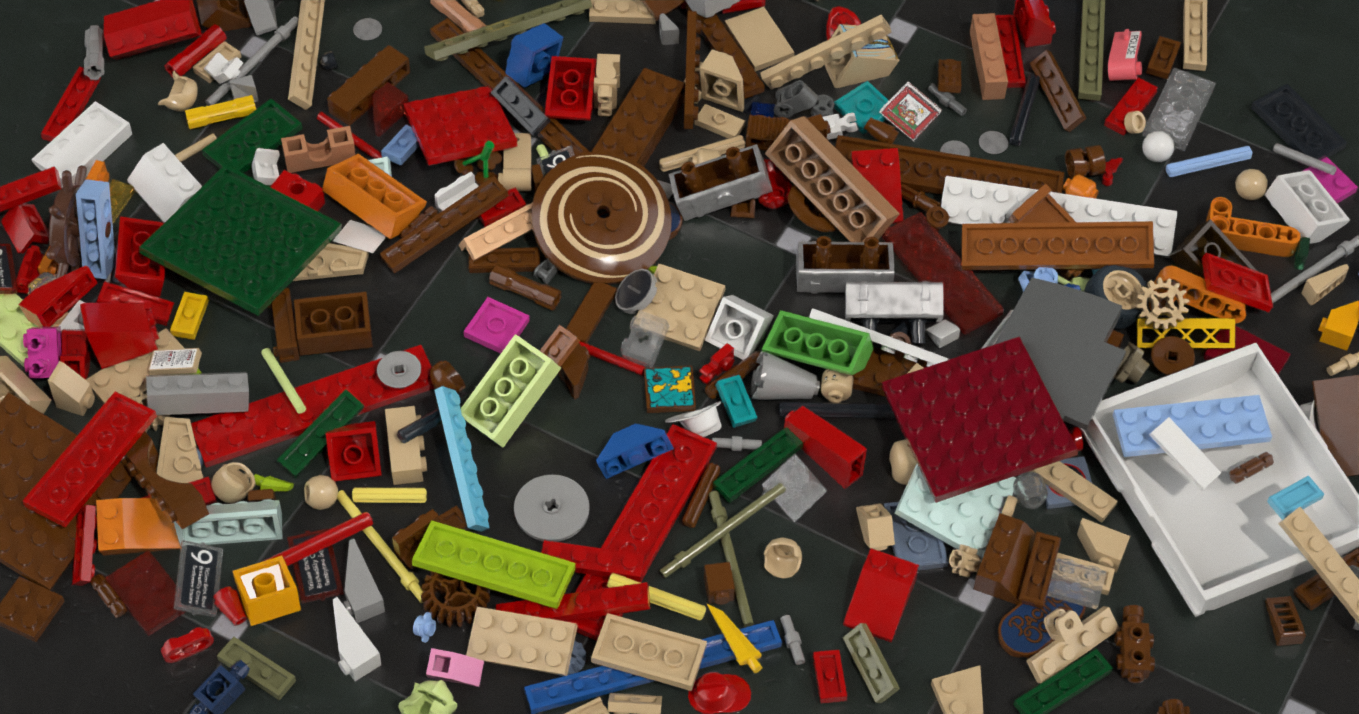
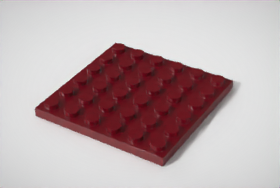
M1020 336L882 382V389L935 503L1078 455V449Z

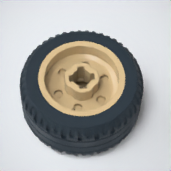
M1106 265L1099 269L1087 282L1084 292L1122 305L1120 318L1114 329H1122L1133 325L1139 319L1138 316L1142 313V309H1136L1135 306L1141 304V301H1138L1136 297L1144 295L1140 290L1143 286L1148 287L1141 275L1132 268Z

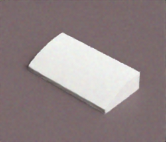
M95 101L32 159V162L41 171L55 166L59 171L62 188V173L65 170L70 171L72 183L74 184L79 166L83 165L87 168V177L96 160L104 161L132 135L130 123Z

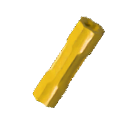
M249 95L210 106L185 110L189 129L219 121L248 116L256 110L253 96Z

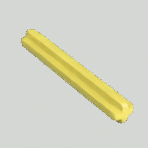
M612 573L607 586L610 588L638 584L640 582ZM649 586L650 603L697 620L703 619L706 612L704 605Z

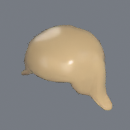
M173 71L174 84L166 99L159 101L158 105H166L171 110L183 112L193 106L197 98L198 87L194 80L179 76Z

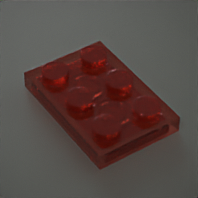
M149 550L105 577L106 582L110 584L119 596V600H122L126 609L148 636L192 608V606L181 604L182 591Z

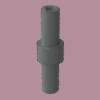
M934 83L928 87V91L940 99L939 102L946 108L950 107L961 116L966 113L967 109L957 102L951 93L938 91V86Z

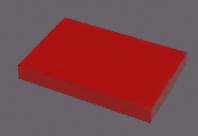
M1205 253L1202 257L1206 290L1266 312L1273 308L1268 275Z

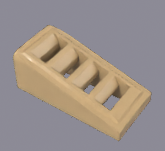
M1344 264L1307 279L1302 290V295L1311 306L1342 283L1349 270V266Z

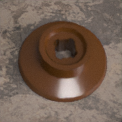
M1175 336L1164 337L1158 340L1152 348L1151 356L1154 365L1167 375L1190 368L1194 364V351L1190 344L1182 338ZM1168 356H1170V357H1175V358H1176V361H1175V360H1169V359H1168Z

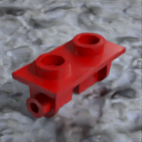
M32 245L31 248L27 249L12 290L13 292L30 294L32 292L30 283L33 284L34 279L40 278L38 267L45 255L41 254L38 246Z

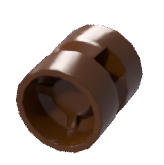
M1100 145L1088 146L1084 151L1081 148L1066 151V169L1071 179L1078 174L1085 177L1087 173L1089 176L1105 173V156Z

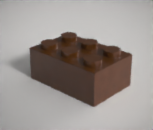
M367 292L294 300L300 356L373 347Z

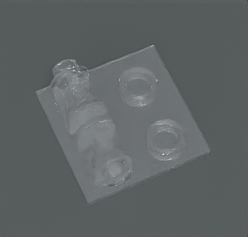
M793 454L762 484L764 490L762 495L779 483L783 484L786 491L774 500L793 522L797 521L827 492L825 487L796 454Z

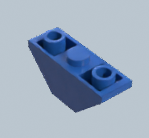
M634 424L613 433L596 461L607 479L674 448L665 430Z

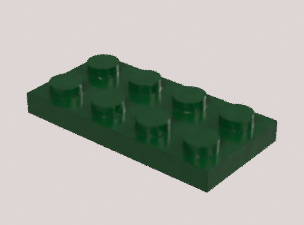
M270 99L203 148L202 152L219 169L226 164L241 173H245L252 167L257 148L277 149L282 145L281 138L292 137L303 129L302 123L273 99Z

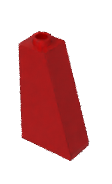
M804 406L796 411H791L785 417L784 428L787 427L803 442L802 450L844 489L863 475L867 451L863 445Z

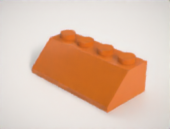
M360 154L327 168L323 191L389 239L400 235L401 231L406 227L409 228L408 225L426 206L427 201Z

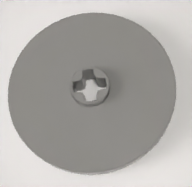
M561 475L540 476L527 482L518 492L514 502L515 519L519 527L534 539L553 542L563 541L577 534L586 524L589 516V500L584 489L568 477ZM552 505L556 506V508H553L552 511H548V508H550Z

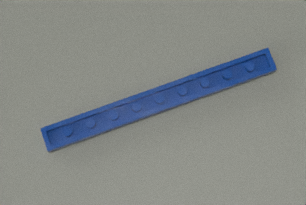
M774 620L739 629L760 653L779 648L782 645ZM723 634L701 639L707 641V647L699 669L737 659ZM600 666L524 687L531 714L650 683L655 680Z

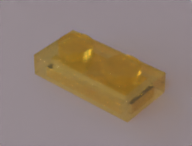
M115 179L109 184L112 224L135 192L133 186Z

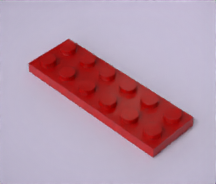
M115 391L22 501L24 507L66 527L157 417L156 411Z

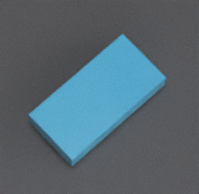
M1308 475L1270 496L1267 502L1283 520L1298 507L1305 509L1323 499L1324 493Z

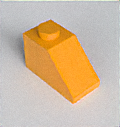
M1359 301L1332 309L1328 319L1323 317L1318 330L1322 332L1320 342L1346 351L1348 350L1359 321Z

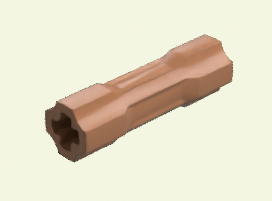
M430 0V3L437 10L450 18L464 33L486 26L456 0Z

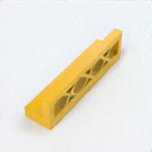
M1139 318L1136 321L1138 348H1153L1155 343L1164 338V335L1170 329H1178L1184 335L1182 339L1187 338L1191 342L1189 344L1192 348H1235L1234 318H1184L1182 322L1176 320L1177 326L1174 328L1168 324V329L1162 333L1157 329L1154 330L1159 336L1152 343H1142V329H1153L1154 323L1151 322L1146 326L1145 321L1147 318ZM1157 318V319L1166 320V319H1170V318ZM1182 329L1190 330L1187 333H1185ZM1194 329H1202L1208 336L1201 343H1195L1188 335ZM1206 329L1214 330L1211 333H1209ZM1219 329H1229V343H1219L1213 335ZM1211 338L1215 343L1206 342Z

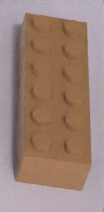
M804 116L791 120L765 152L770 160L850 242H864L867 237L871 236L879 239L900 214Z

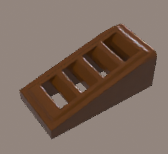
M1291 596L1266 598L1265 603L1277 646L1302 644L1306 634ZM1286 604V607H1282V608H1275V606H1274V605ZM1288 612L1289 614L1278 616V613ZM1287 620H1290V622H1291V623H1281V621H1287ZM1292 628L1293 631H1284V629Z

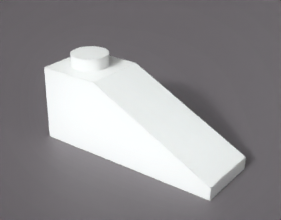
M338 597L333 599L340 655L338 664L346 676L350 674L353 680L357 681L381 666L380 653Z

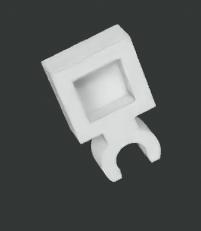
M848 113L843 118H840L839 114L823 117L824 121H828L831 133L827 134L828 140L837 138L838 135L843 136L842 131L855 132L858 130L857 124L854 122L856 121L855 113Z

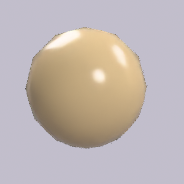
M1248 169L1238 175L1235 186L1238 195L1245 200L1252 201L1260 199L1266 193L1268 181L1261 171Z
M314 476L305 483V501L313 509L323 510L331 507L336 502L338 488L335 481L329 476Z

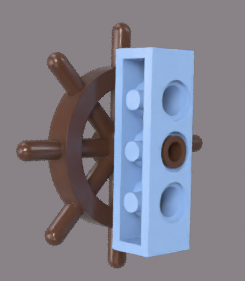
M83 165L77 168L74 184L72 183L71 172L68 170L63 171V188L57 194L53 206L49 208V213L51 214L49 224L50 248L46 256L48 259H54L59 264L56 279L67 274L68 266H70L71 272L79 269L81 261L82 267L88 266L94 277L107 279L116 265L109 182L85 180L87 168Z

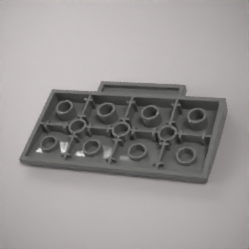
M1031 278L995 344L1020 336L1063 422L1087 430L1126 354L1125 350L1107 343L1120 318L1122 305L1078 289Z

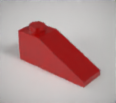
M85 265L36 288L18 305L28 321L38 327H51L97 284V281L90 268Z

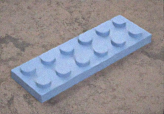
M1260 395L1116 409L1113 412L1124 457L1166 453L1152 439L1150 433L1168 417L1199 449L1270 442L1272 438Z

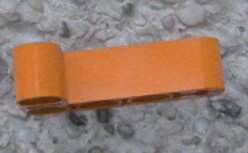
M1217 197L1212 200L1206 222L1211 219L1238 250L1281 257H1290L1295 254L1301 237L1297 229L1289 226L1231 217L1232 204L1227 198Z
M1176 266L1164 267L1154 281V284H1157V279L1161 278L1163 283H1165L1170 278L1174 280L1171 282V285L1174 286L1180 283L1178 290H1186L1182 297L1183 299H1189L1187 305L1215 317L1234 318L1235 324L1242 322L1246 317L1244 303L1206 290L1204 278ZM1156 289L1154 291H1157L1158 293H1166L1168 290ZM1166 300L1159 301L1158 307L1160 309L1166 307Z

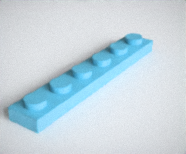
M441 386L435 389V394L467 527L482 532L490 528L488 523L489 515L482 499L483 490L478 482L477 466L471 454V442L467 438L466 421L462 416L459 405L460 397L455 390Z

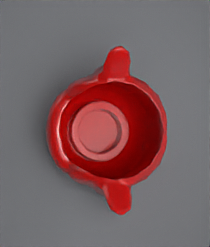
M769 161L767 163V172L773 192L761 195L757 199L763 206L777 209L789 203L788 194L792 185L784 175L776 171L774 163Z

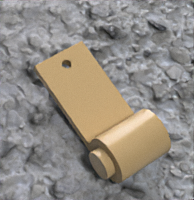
M514 133L517 140H519L517 141L518 147L504 149L503 173L498 174V181L507 191L515 187L518 191H531V133Z

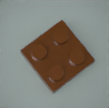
M19 576L0 603V626L37 642L64 603V598Z

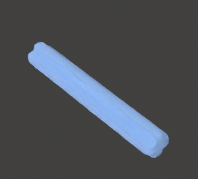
M1249 146L1239 147L1166 165L1165 169L1169 177H1174L1250 159L1252 150Z

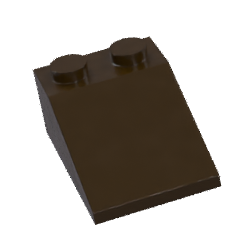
M1211 219L1197 226L1169 256L1180 269L1204 278L1202 257L1205 253L1257 271Z

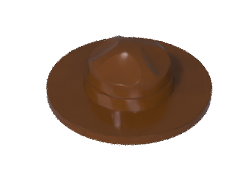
M796 185L791 188L788 194L789 205L794 214L803 223L822 232L838 230Z

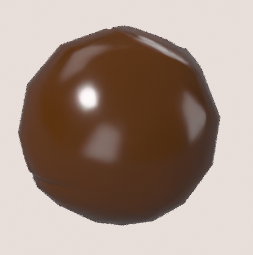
M446 360L443 362L439 361L430 370L431 383L435 389L444 386L459 393L466 387L461 376Z

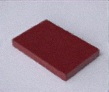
M1235 326V348H1208L1204 359L1211 360L1257 343L1279 376L1291 354ZM1221 329L1215 339L1219 343H1229V329Z

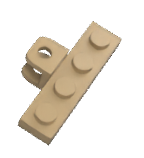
M1103 606L1082 622L1076 612L1072 610L1065 612L1063 609L1057 608L1044 618L1046 630L1050 638L1055 641L1026 661L1037 683H1043L1120 628L1109 607Z

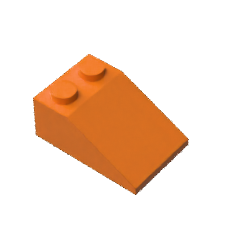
M117 498L96 500L98 549L103 556L180 549L174 522L171 523L165 511L159 509L155 499Z

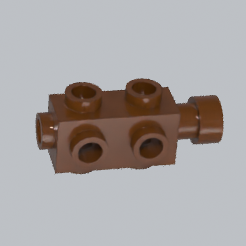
M1128 605L1123 608V620L1125 622H1123L1120 631L1115 633V646H1120V654L1116 656V670H1121V677L1128 678L1129 682L1140 683L1148 678L1150 672H1154L1155 658L1150 656V649L1153 648L1154 635L1149 632V623H1141L1144 620L1143 607Z

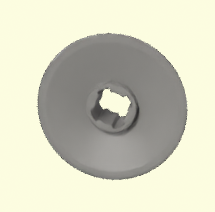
M395 351L385 355L377 366L379 379L384 384L393 388H404L413 384L421 373L420 361L416 356L405 351Z

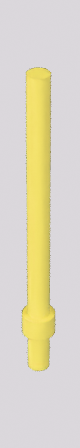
M343 490L338 492V501L352 518L362 514ZM372 526L363 529L362 531L399 575L401 583L406 590H411L419 602L423 603L421 601L423 591L418 584L419 580L405 568Z

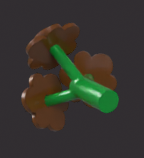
M487 141L481 154L472 158L466 157L454 160V165L457 172L465 176L470 172L473 173L471 163L478 160V167L483 169V172H478L475 175L476 183L481 185L493 176L498 180V175H495L494 172H488V168L490 170L495 169L496 164L502 161V156L497 153L498 151L492 152L494 143Z

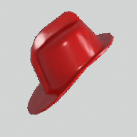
M710 672L694 682L692 691L689 690L688 698L691 706L703 714L733 713L741 711L748 705L751 700V690L748 683L737 675Z

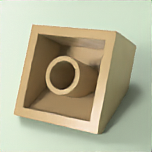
M711 50L700 67L702 98L743 112V78L733 57L723 52Z

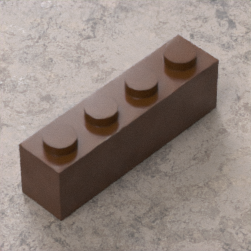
M390 45L379 51L370 62L364 64L354 76L348 78L338 90L330 94L327 98L329 113L346 125H352L410 73L409 58Z

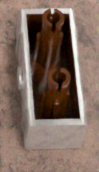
M757 144L740 150L737 147H730L723 156L697 165L693 162H686L682 165L681 170L669 174L677 207L685 221L695 217L699 218L704 216V214L773 192L767 168Z
M826 236L819 237L817 241L798 242L796 255L797 292H811L817 294V292L845 293L846 282L894 281L893 242H879L877 238L872 236L867 237L864 242H831V239Z

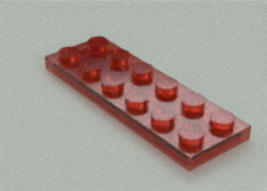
M921 212L888 228L883 233L882 238L886 242H893V251L919 282H943V310L964 335L1003 315L1004 308L971 270H962V259L938 231L928 224L926 217Z

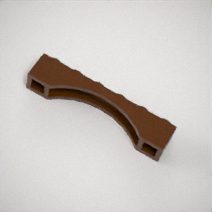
M144 432L120 461L123 466L126 465L132 477L135 476L141 488L145 487L149 497L152 500L155 499L159 509L165 511L170 522H176L181 529L209 515L202 495L191 483L170 481L156 473L159 455L152 439Z

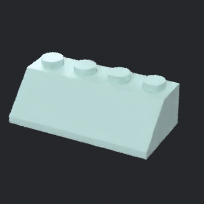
M267 499L261 502L240 501L235 504L214 503L206 506L209 515L184 529H181L174 522L180 547L282 539V511L279 500Z

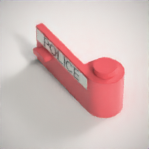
M1125 29L1124 32H1115L1108 60L1109 81L1137 80L1138 75H1142V63L1137 61L1142 36L1141 31Z

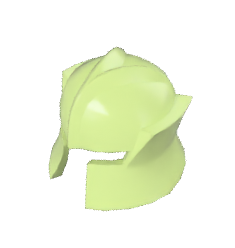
M443 680L424 681L420 684L415 683L412 694L400 702L398 708L402 714H452L457 708V703L453 700V696Z

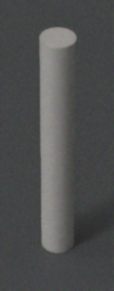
M1278 143L1273 148V151L1330 175H1334L1337 168L1335 166Z

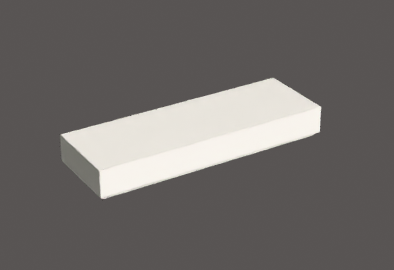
M1170 417L1150 433L1152 439L1201 491L1221 474L1217 467Z

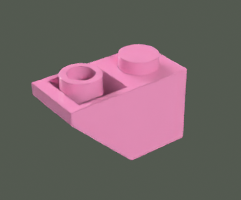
M431 648L426 675L432 679L479 687L484 661L459 653Z

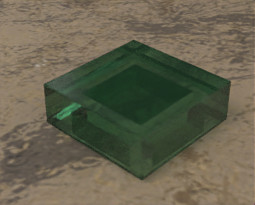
M1300 238L1295 254L1294 269L1303 270L1308 257L1310 238Z

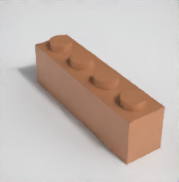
M995 13L973 14L970 37L982 100L1005 99L1008 79Z

